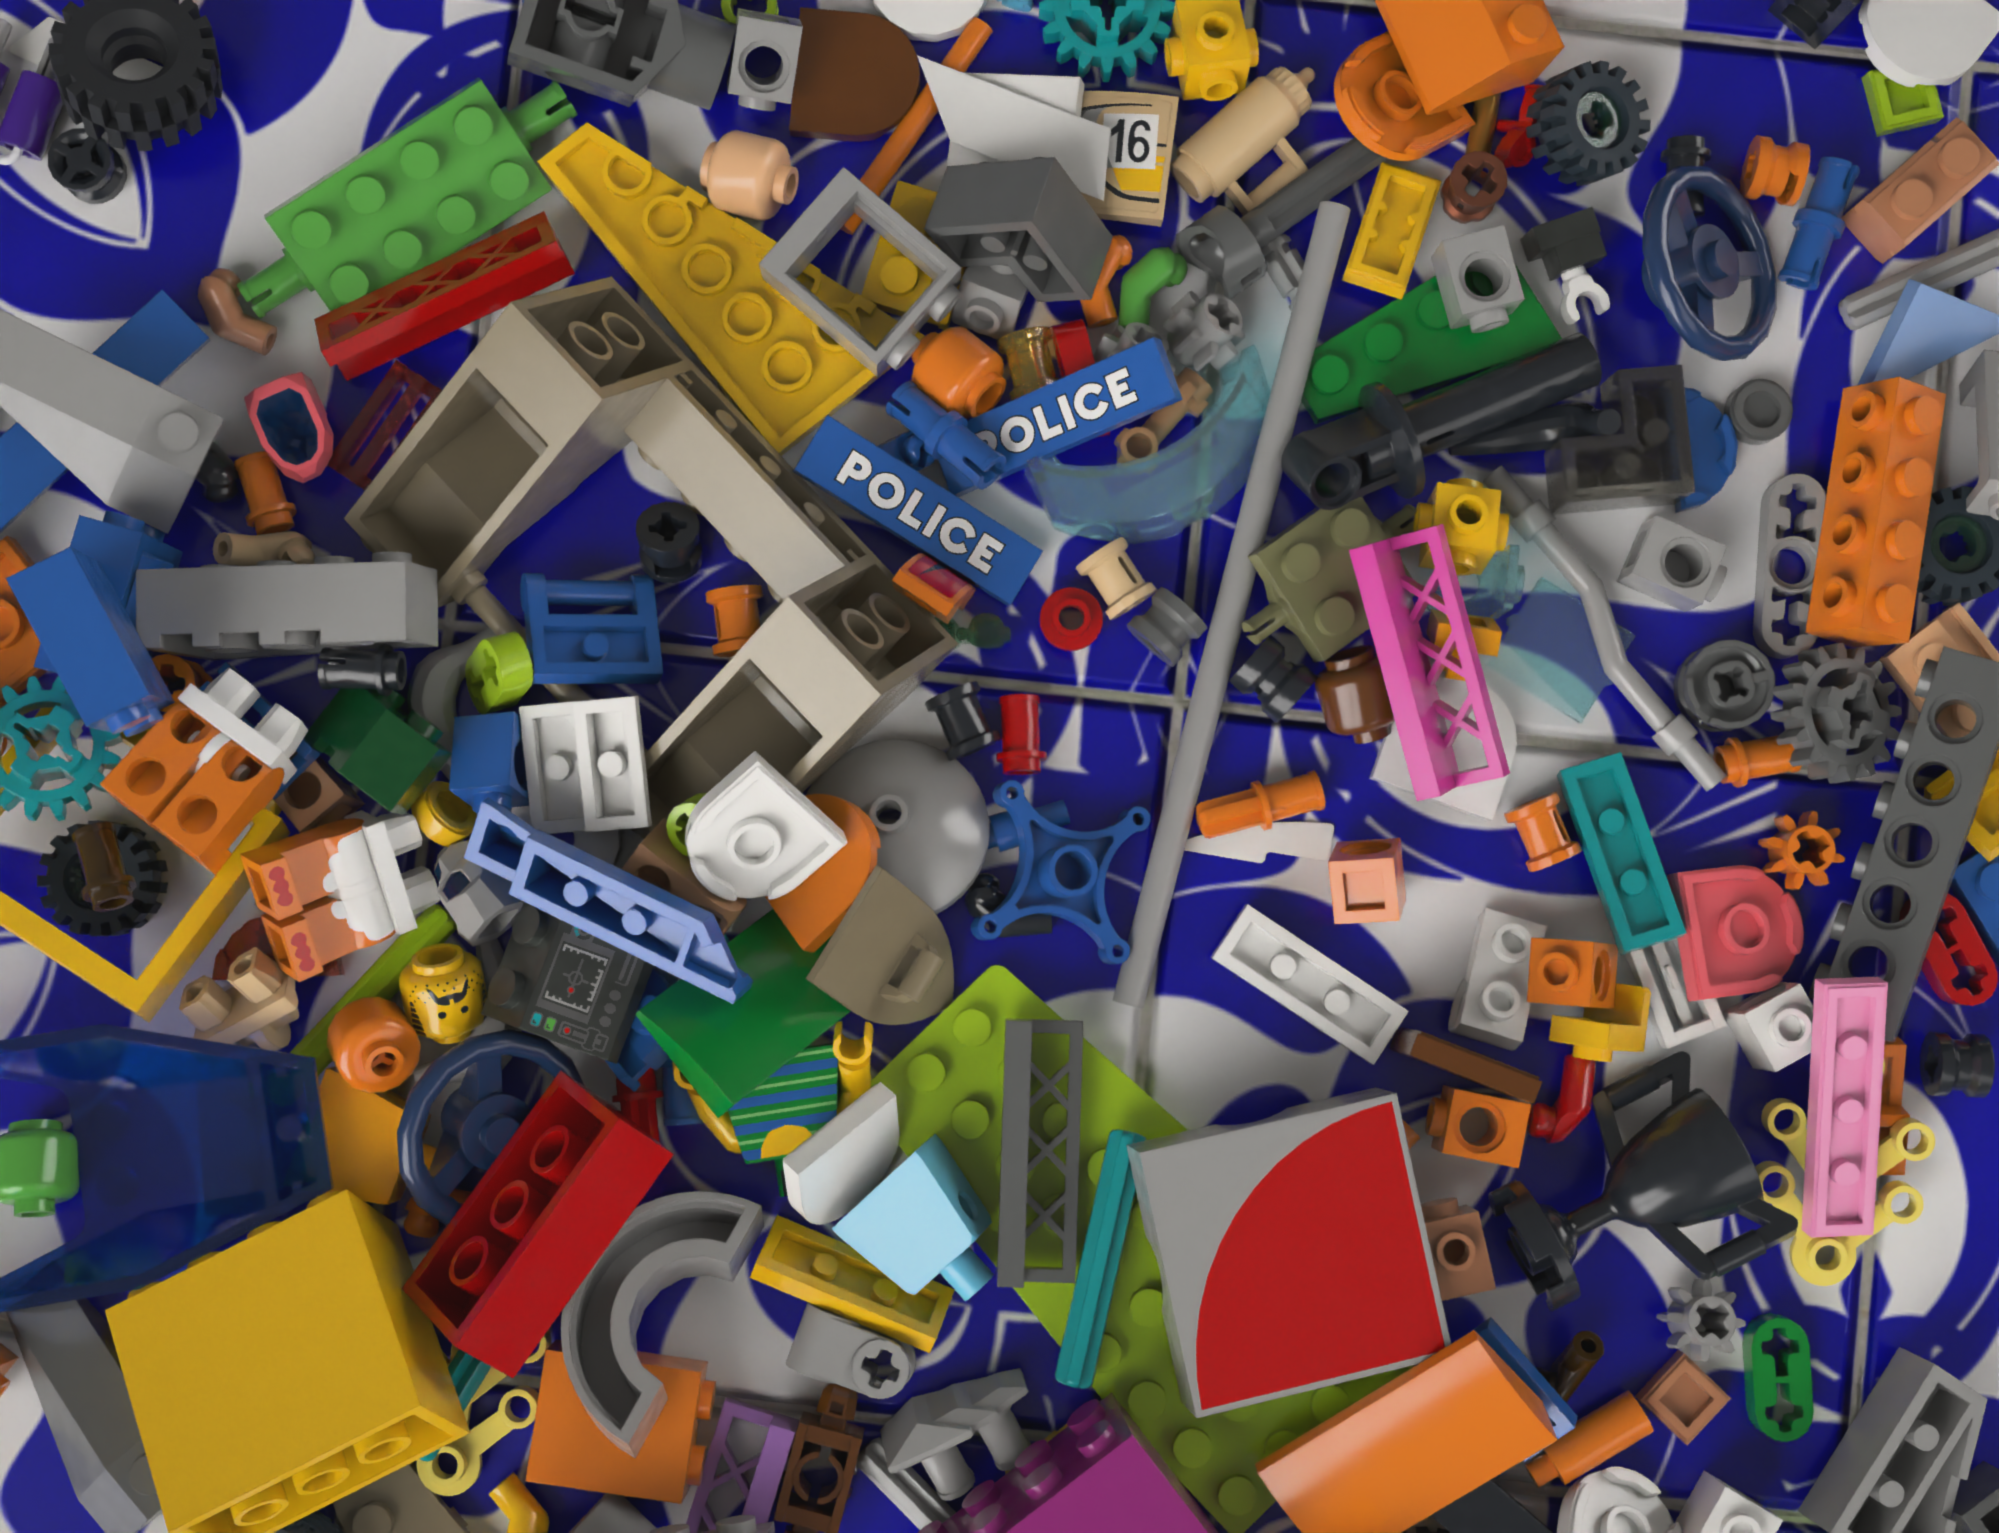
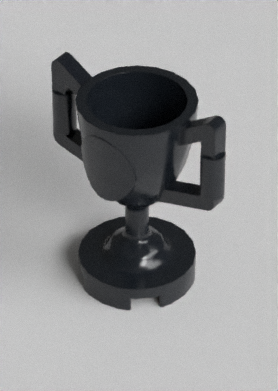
M1680 1051L1651 1066H1645L1602 1088V1091L1593 1097V1111L1610 1165L1603 1193L1598 1198L1571 1212L1561 1213L1551 1205L1538 1204L1528 1189L1516 1179L1489 1193V1203L1494 1216L1498 1217L1506 1213L1513 1226L1508 1228L1510 1240L1506 1241L1512 1255L1536 1295L1538 1296L1544 1292L1547 1293L1548 1298L1546 1302L1550 1311L1553 1312L1580 1298V1286L1571 1266L1578 1254L1576 1243L1583 1234L1611 1220H1620L1635 1227L1648 1229L1702 1280H1709L1715 1276L1720 1277L1765 1254L1767 1249L1796 1234L1798 1220L1793 1215L1764 1202L1762 1185L1753 1161L1722 1109L1702 1089L1695 1088L1690 1092L1691 1058L1687 1052ZM1672 1080L1671 1105L1630 1138L1624 1146L1614 1112L1660 1089L1661 1085ZM1735 1213L1763 1226L1757 1230L1751 1229L1705 1254L1678 1229L1721 1219Z

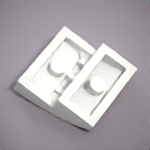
M639 696L519 707L532 827L536 830L539 829L552 834L575 831L596 832L652 826Z

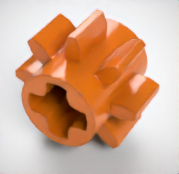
M1816 811L1803 812L1799 818L1798 827L1788 815L1775 817V826L1779 832L1771 838L1758 840L1759 845L1768 849L1770 862L1762 868L1765 871L1764 873L1779 871L1786 874L1785 889L1789 890L1800 889L1803 885L1805 874L1813 885H1827L1829 880L1824 870L1831 863L1845 861L1844 856L1836 853L1833 840L1840 834V829H1823L1816 826L1818 822ZM1805 839L1808 842L1809 849L1805 850L1802 854L1804 861L1797 862L1793 853L1800 848L1798 840Z

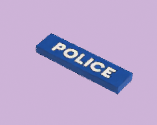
M1153 337L968 420L967 428L996 452L1006 457L1004 469H998L995 465L991 467L1000 473L999 477L995 480L997 481L1183 399L1161 339ZM944 458L938 460L948 489L952 494L961 497L978 489L970 479Z
M829 415L821 423L792 471L1006 606L1012 604L1043 550Z

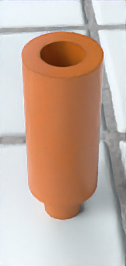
M1627 1390L1577 1420L1573 1430L1543 1449L1542 1455L1524 1466L1538 1488L1556 1477H1559L1562 1483L1566 1485L1650 1435L1654 1430L1637 1400Z

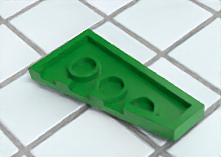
M1517 266L1516 269L1525 299L1512 314L1508 315L1509 322L1507 324L1480 333H1472L1470 325L1450 329L1437 278L1434 276L1404 294L1402 300L1396 299L1316 347L1301 402L1314 423L1318 424L1359 411L1358 399L1360 390L1363 386L1372 382L1384 384L1396 397L1422 389H1432L1448 384L1451 380L1488 370L1562 339ZM1474 271L1465 273L1466 286L1472 293L1478 296H1490L1493 294L1492 283L1486 275Z

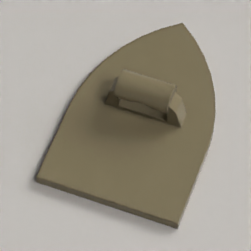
M876 865L806 979L848 1010L866 1020L886 1025L909 1024L933 1016L946 1009L952 1003L954 990L952 951L945 929L935 912L885 869Z

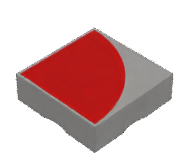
M1375 1087L1289 1107L1269 1118L1240 1125L1215 1124L1126 1145L1145 1235L1153 1249L1160 1270L1163 1292L1162 1314L1181 1403L1196 1418L1416 1365L1451 1344L1397 1093Z

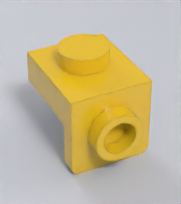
M1616 983L1614 1009L1584 1007L1583 1017L1552 1015L1549 1041L1572 1044V1057L1602 1062H1612L1613 1051L1644 1052L1651 997L1650 989L1642 986Z

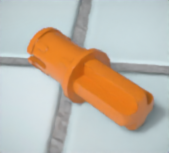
M1314 770L1304 775L1263 786L1257 780L1250 783V789L1200 802L1196 805V820L1201 833L1208 839L1259 825L1265 831L1272 829V822L1315 810H1324L1326 806L1324 791L1320 779Z

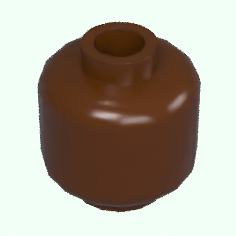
M1360 645L1336 652L1324 661L1326 667L1317 674L1318 678L1315 680V688L1329 731L1343 736L1352 735L1356 744L1374 742L1390 735L1391 729L1389 724L1395 722L1378 656L1374 652L1373 646Z

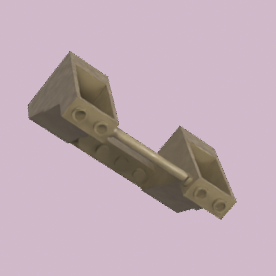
M611 276L511 301L347 513L344 520L358 533L364 546L372 553H411L412 563L437 569L438 608L453 601H456L459 605L467 603L496 635L516 631L527 646L526 629L486 588L488 579L483 574L507 545L569 496L582 481L633 440L638 446V452L641 457L653 468L661 470L681 491V497L685 504L695 513L704 516L724 537V542L729 551L738 559L748 562L765 580L769 592L780 603L779 607L651 748L647 750L644 747L652 826L630 829L639 834L644 840L663 818L668 819V815L674 807L698 793H708L754 751L803 793L840 757L898 707L959 643L928 611L894 589L892 583L894 575L804 479L792 472L793 468ZM543 684L559 703L591 700L577 684Z

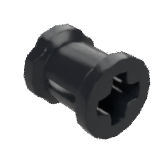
M977 681L952 688L925 702L928 712L936 713L950 748L947 750L946 755L949 761L966 757L1002 740L998 730H991L979 703L977 694L981 689Z

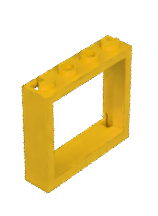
M41 708L35 717L49 715L53 708ZM151 728L130 737H126L124 732H121L123 743L133 748ZM25 735L39 758L44 754L49 755L57 745L55 739L50 743H45L41 740L35 741ZM14 745L2 757L3 766L8 775L12 771L10 768L11 764L17 758ZM4 788L0 789V795L3 792ZM272 799L248 823L252 826L137 980L2 891H0V926L150 1023L251 887L240 854L287 838L291 832L283 819L278 816L282 811L281 808ZM0 806L1 816L5 810Z

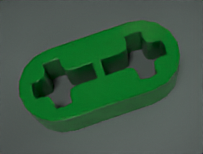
M1772 1313L1759 1315L1749 1322L1743 1333L1742 1341L1748 1417L1756 1429L1776 1441L1789 1442L1797 1440L1808 1431L1812 1424L1814 1412L1808 1338L1800 1325L1782 1315ZM1775 1328L1778 1334L1790 1340L1789 1348L1779 1350V1371L1775 1370L1773 1355L1761 1349L1762 1341L1771 1340L1773 1329ZM1776 1383H1780L1782 1398L1794 1404L1793 1412L1783 1414L1782 1425H1778L1776 1420L1765 1414L1766 1407H1772L1777 1403Z

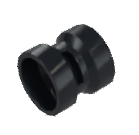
M1269 635L1229 682L1242 694H1250L1255 691L1258 694L1257 698L1261 701L1262 711L1277 723L1310 688L1318 676L1304 664H1294L1292 661L1287 662L1284 659L1285 647L1272 635Z

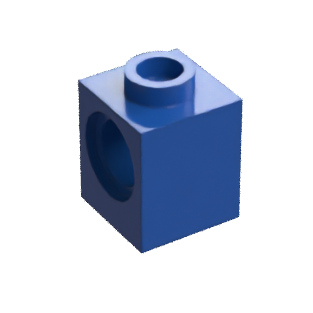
M514 711L454 717L449 790L469 804L476 813L479 811L481 802L487 798L499 803L510 812H512V807L529 806L520 716Z

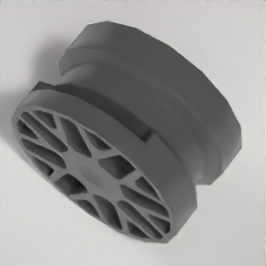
M1739 640L1717 641L1689 654L1678 667L1673 682L1674 699L1680 712L1695 727L1709 732H1725L1739 729L1759 720L1771 706L1774 697L1772 691L1775 686L1774 671L1767 657L1753 645Z

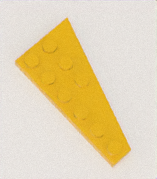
M586 122L537 161L548 178L735 406L781 456L819 427L827 415L830 417L892 368L888 365L879 377L875 376L762 278L759 262L777 243L776 241L738 217L735 219L723 210L717 209L712 203L708 202V198L689 186L681 185L654 168L651 162ZM811 263L796 278L875 347L898 322L878 309L877 305L857 292L854 294L821 273V269ZM919 331L915 335L920 341L925 337Z

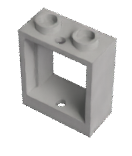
M845 167L839 171L759 262L762 278L877 377L881 375L888 365L895 370L902 367L921 342L915 336L916 333L930 317L936 322H940L953 309L962 296V292L957 289V286L961 283L962 268ZM854 213L934 280L876 347L796 279Z

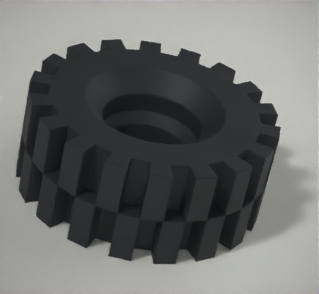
M83 0L84 6L81 8L70 1L62 9L65 24L54 21L50 31L53 43H48L49 57L62 103L66 105L68 115L76 125L83 122L87 135L98 141L103 133L106 132L111 147L125 149L127 139L136 140L138 151L153 150L151 142L153 139L163 138L167 148L179 144L178 131L185 129L191 136H194L202 130L200 114L212 119L217 111L215 97H222L221 67L212 26L206 15L200 17L198 5L192 0H184L180 5L179 0ZM132 59H151L163 65V68L157 74L143 80H126L113 75V71L119 65Z

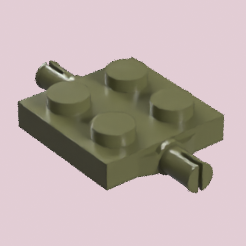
M1363 497L1354 499L1346 505L1333 510L1315 507L1249 554L1247 557L1264 582L1269 605L1250 619L1242 622L1241 626L1244 632L1253 631L1247 635V638L1255 645H1259L1262 640L1284 625L1299 637L1314 662H1322L1368 630L1370 627L1349 550L1413 532L1414 518L1411 517L1415 515L1416 508L1406 504L1400 511L1382 523L1373 515ZM1404 565L1406 575L1412 578V576L1410 575V573Z

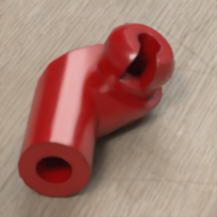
M1572 1054L1564 1057L1560 1096L1552 1107L1544 1103H1536L1530 1108L1526 1128L1530 1136L1546 1138L1547 1143L1564 1141L1588 1115L1592 1105L1596 1061L1572 1057Z

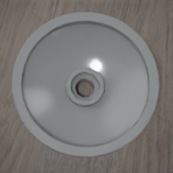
M888 739L861 745L840 757L811 785L806 794H828L842 798L860 807L870 817L879 834L881 848L877 849V866L885 869L916 894L935 914L950 907L966 893L974 883L984 864L990 838L988 811L984 797L976 781L966 768L956 759L949 761L946 753L936 747L903 739ZM886 809H896L902 813L900 819L894 824L887 825L878 820L879 815Z

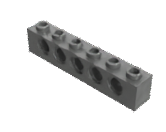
M1945 646L1943 647L1939 662L1927 659L1922 669L1915 695L1926 699L1917 723L1905 720L1893 755L1904 759L1896 784L1884 781L1872 814V817L1883 820L1875 844L1863 841L1859 849L1851 878L1860 880L1861 884L1854 904L1850 905L1842 902L1838 909L1829 937L1840 941L1832 966L1820 963L1808 996L1809 999L1814 1000L1815 979L1854 978L1855 975L1852 971L1854 955L1865 947L1873 946L1879 948L1885 953L1889 961V970L1883 979L1888 982L1885 1040L1889 1042H1895L1999 750V662ZM1950 705H1964L1970 708L1976 715L1975 726L1966 736L1950 738L1943 735L1937 729L1938 715L1944 708ZM1931 765L1943 766L1954 775V786L1951 792L1938 800L1923 798L1917 793L1915 787L1917 775L1921 770ZM1908 826H1920L1930 832L1933 844L1931 851L1925 858L1909 862L1897 856L1894 849V840L1902 829ZM1889 886H1897L1904 889L1911 901L1908 915L1896 923L1881 921L1873 910L1875 895L1881 889Z

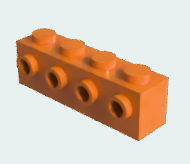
M1902 377L1843 388L1805 633L1836 643H1844V645L1852 648L1909 643L1946 394Z

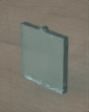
M1541 577L1519 612L1506 619V624L1509 628L1500 641L1498 656H1491L1485 666L1580 724L1604 686H1610L1613 682L1604 673L1582 601ZM1616 623L1626 652L1636 635Z

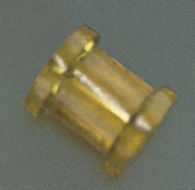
M1036 326L1009 333L996 341L999 353L1006 354L1014 389L1009 393L1011 401L1061 379L1056 377L1048 342L1053 339L1050 327Z

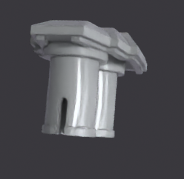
M1021 1369L1008 1370L988 1377L952 1384L942 1390L910 1398L880 1429L887 1468L890 1474L897 1473L921 1462L935 1485L940 1499L947 1501L961 1497L973 1487L976 1478L956 1445L972 1438L973 1433L977 1430L992 1454L996 1467L1002 1471L1012 1470L1020 1453L1031 1445V1442L1025 1437L1010 1409L1013 1403L1029 1392Z

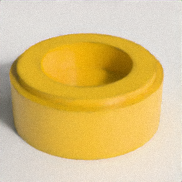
M443 781L430 783L411 807L412 815L416 818L419 829L429 839L446 847L455 842L463 841L472 833L477 818L476 812L472 810V807L449 790V783Z

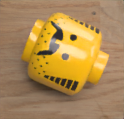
M440 943L424 947L411 957V962L400 973L399 987L405 1016L414 1026L417 1035L433 1038L435 1042L440 1044L457 1043L468 1038L472 1030L480 1026L487 1017L481 1014L487 999L483 965L476 956L463 951L459 945Z

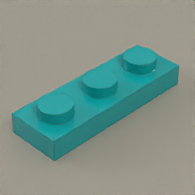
M1619 752L1560 770L1557 774V779L1620 956L1684 936L1686 930L1622 753Z

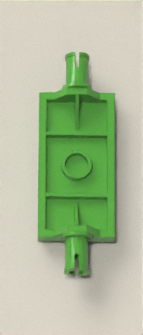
M478 77L264 214L265 220L285 247L282 249L284 256L244 282H239L237 287L246 302L251 301V308L260 319L265 317L266 313L305 288H308L310 292L316 290L328 309L332 311L455 253L552 190L529 152L533 150L532 142L571 117L574 118L578 115L572 103L567 100V95L558 82L552 81L551 85L508 111L506 106L501 109L499 108L482 80Z

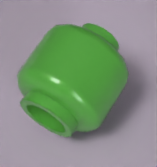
M49 1119L22 1120L10 1123L8 1125V1132L0 1135V1203L13 1205L15 1217H46L55 1214V1204L68 1201L77 1194L80 1187V1143L72 1133L63 1131V1123Z

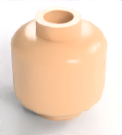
M732 130L723 135L718 142L710 143L704 153L700 167V185L704 191L708 192V197L714 207L726 213L758 221L770 219L776 215L783 204L789 205L793 201L798 187V170L796 167L791 166L788 149L783 143L773 138L739 130Z

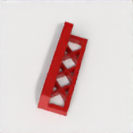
M543 211L315 318L320 350L329 366L332 367L337 364L346 381L508 306L511 301L525 298L575 274L550 221Z

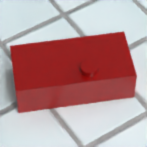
M560 1070L402 1289L456 1348L514 1378L674 1154L613 1104Z

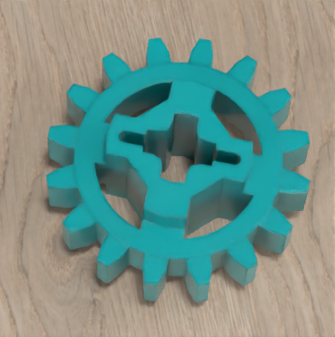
M1044 0L1039 2V19L1050 22L1043 28L1044 43L1061 42L1057 49L1056 61L1061 65L1072 57L1079 60L1077 76L1082 78L1089 72L1091 66L1099 67L1103 82L1110 81L1113 67L1121 66L1128 78L1135 76L1136 58L1138 57L1151 65L1156 61L1158 50L1154 42L1164 44L1165 39L1170 38L1171 27L1165 22L1173 19L1175 2L1169 0H1108L1114 17H1111L1110 30H1106L1105 17H1102V11L1099 7L1103 0ZM1075 32H1081L1094 45L1082 40ZM1129 32H1140L1128 43L1118 45Z
M36 676L28 677V693L19 696L8 685L1 688L7 704L0 709V789L4 788L0 795V806L9 812L20 801L25 802V816L32 821L38 819L43 807H50L58 821L66 820V804L75 801L86 812L92 809L91 801L86 793L92 788L108 793L100 783L105 778L103 775L104 769H114L121 761L120 756L108 751V747L123 742L121 732L112 734L108 731L89 728L93 740L92 756L89 760L83 753L78 751L76 741L83 732L81 727L84 725V722L59 676L54 681L51 690H43ZM53 708L49 715L33 718L23 716L36 709ZM25 735L35 741L41 740L45 743H50L55 739L69 762L59 756L54 758L48 754H44L39 758ZM4 737L15 746L17 756L10 766L12 771L9 775L5 771L1 757ZM64 778L72 781L70 784L58 789L40 790L47 781Z

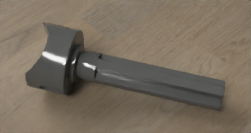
M1354 137L1241 218L1229 208L1217 205L1176 234L1178 253L1186 259L1187 263L1207 272L1220 282L1224 289V296L1231 300L1265 276L1267 267L1261 251L1263 247L1318 209L1321 201H1329L1388 158L1371 151Z

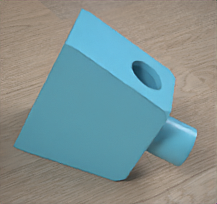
M936 1134L920 1146L832 1228L848 1245L903 1290L913 1295L917 1294L940 1273L966 1302L994 1276L991 1270L969 1247L992 1223L990 1214Z

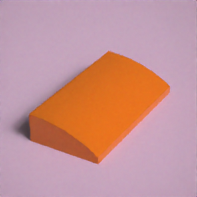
M1473 1330L1255 1463L1257 1474L1270 1493L1302 1533H1402L1557 1441V1437L1543 1401L1484 1339Z

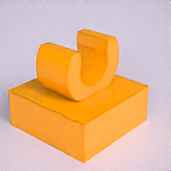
M1431 609L1427 635L1431 643L1442 649L1452 632L1448 615L1440 610ZM1468 614L1478 654L1497 657L1502 631L1494 618ZM1455 648L1452 656L1459 659L1457 648ZM1444 667L1445 678L1465 681L1464 677L1448 667Z

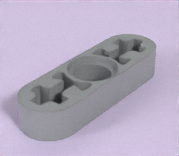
M1790 474L1781 478L1766 489L1761 500L1753 636L1762 652L1777 659L1796 656L1799 652L1810 649L1817 639V636L1805 633L1826 495L1820 483L1805 474ZM1792 489L1796 490L1797 500L1807 502V510L1797 514L1794 519L1793 534L1806 532L1807 539L1799 536H1789L1782 539L1776 538V532L1782 533L1790 528V509L1780 507L1779 499L1789 495ZM1780 550H1793L1803 558L1806 570L1804 577L1799 583H1785L1775 574L1773 563L1775 556ZM1772 594L1782 597L1802 594L1803 602L1796 601L1789 604L1788 611L1789 624L1799 626L1800 633L1798 636L1788 639L1787 644L1784 645L1782 634L1772 632L1771 625L1773 622L1783 619L1786 600L1773 602Z

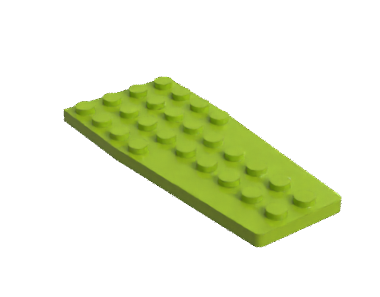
M993 965L986 969L871 1080V1087L881 1082L896 1095L899 1123L898 1145L908 1157L934 1134L941 1139L990 1214L992 1223L975 1241L996 1267L998 1259L1005 1018L1064 1020L1001 965ZM1032 1033L1031 1061L1048 1079L1069 1061V1034ZM1084 1037L1082 1050L1075 1282L1108 1135L1111 1130L1121 1129L1135 1132L1146 1137V1140L1189 1131ZM1032 1072L1030 1096L1043 1085ZM1068 1073L1054 1085L1066 1099L1068 1093ZM1050 1091L1046 1092L1030 1108L1029 1126L1046 1144L1067 1125V1109ZM1030 1137L1028 1161L1041 1150ZM1066 1138L1052 1150L1064 1164ZM1047 1156L1027 1174V1191L1044 1209L1065 1189V1175ZM1137 1193L1135 1194L1092 1387L1102 1399L1111 1392L1179 1481L1228 1533H1244L1276 1502V1499L1257 1474L1255 1463L1408 1371L1414 1365L1196 1418L1181 1403L1162 1314L1163 1292L1160 1270L1156 1256L1145 1235ZM1028 1203L1026 1205V1226L1038 1216ZM1064 1204L1051 1215L1062 1229ZM1043 1222L1025 1239V1266L1062 1267L1063 1241L1046 1222ZM1024 1282V1288L1013 1287L1061 1347L1075 1283Z

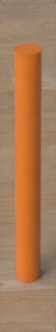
M974 17L949 50L941 65L965 73L993 33L991 27L983 20ZM928 83L860 179L878 197L938 112ZM854 213L840 229L853 235L863 220Z

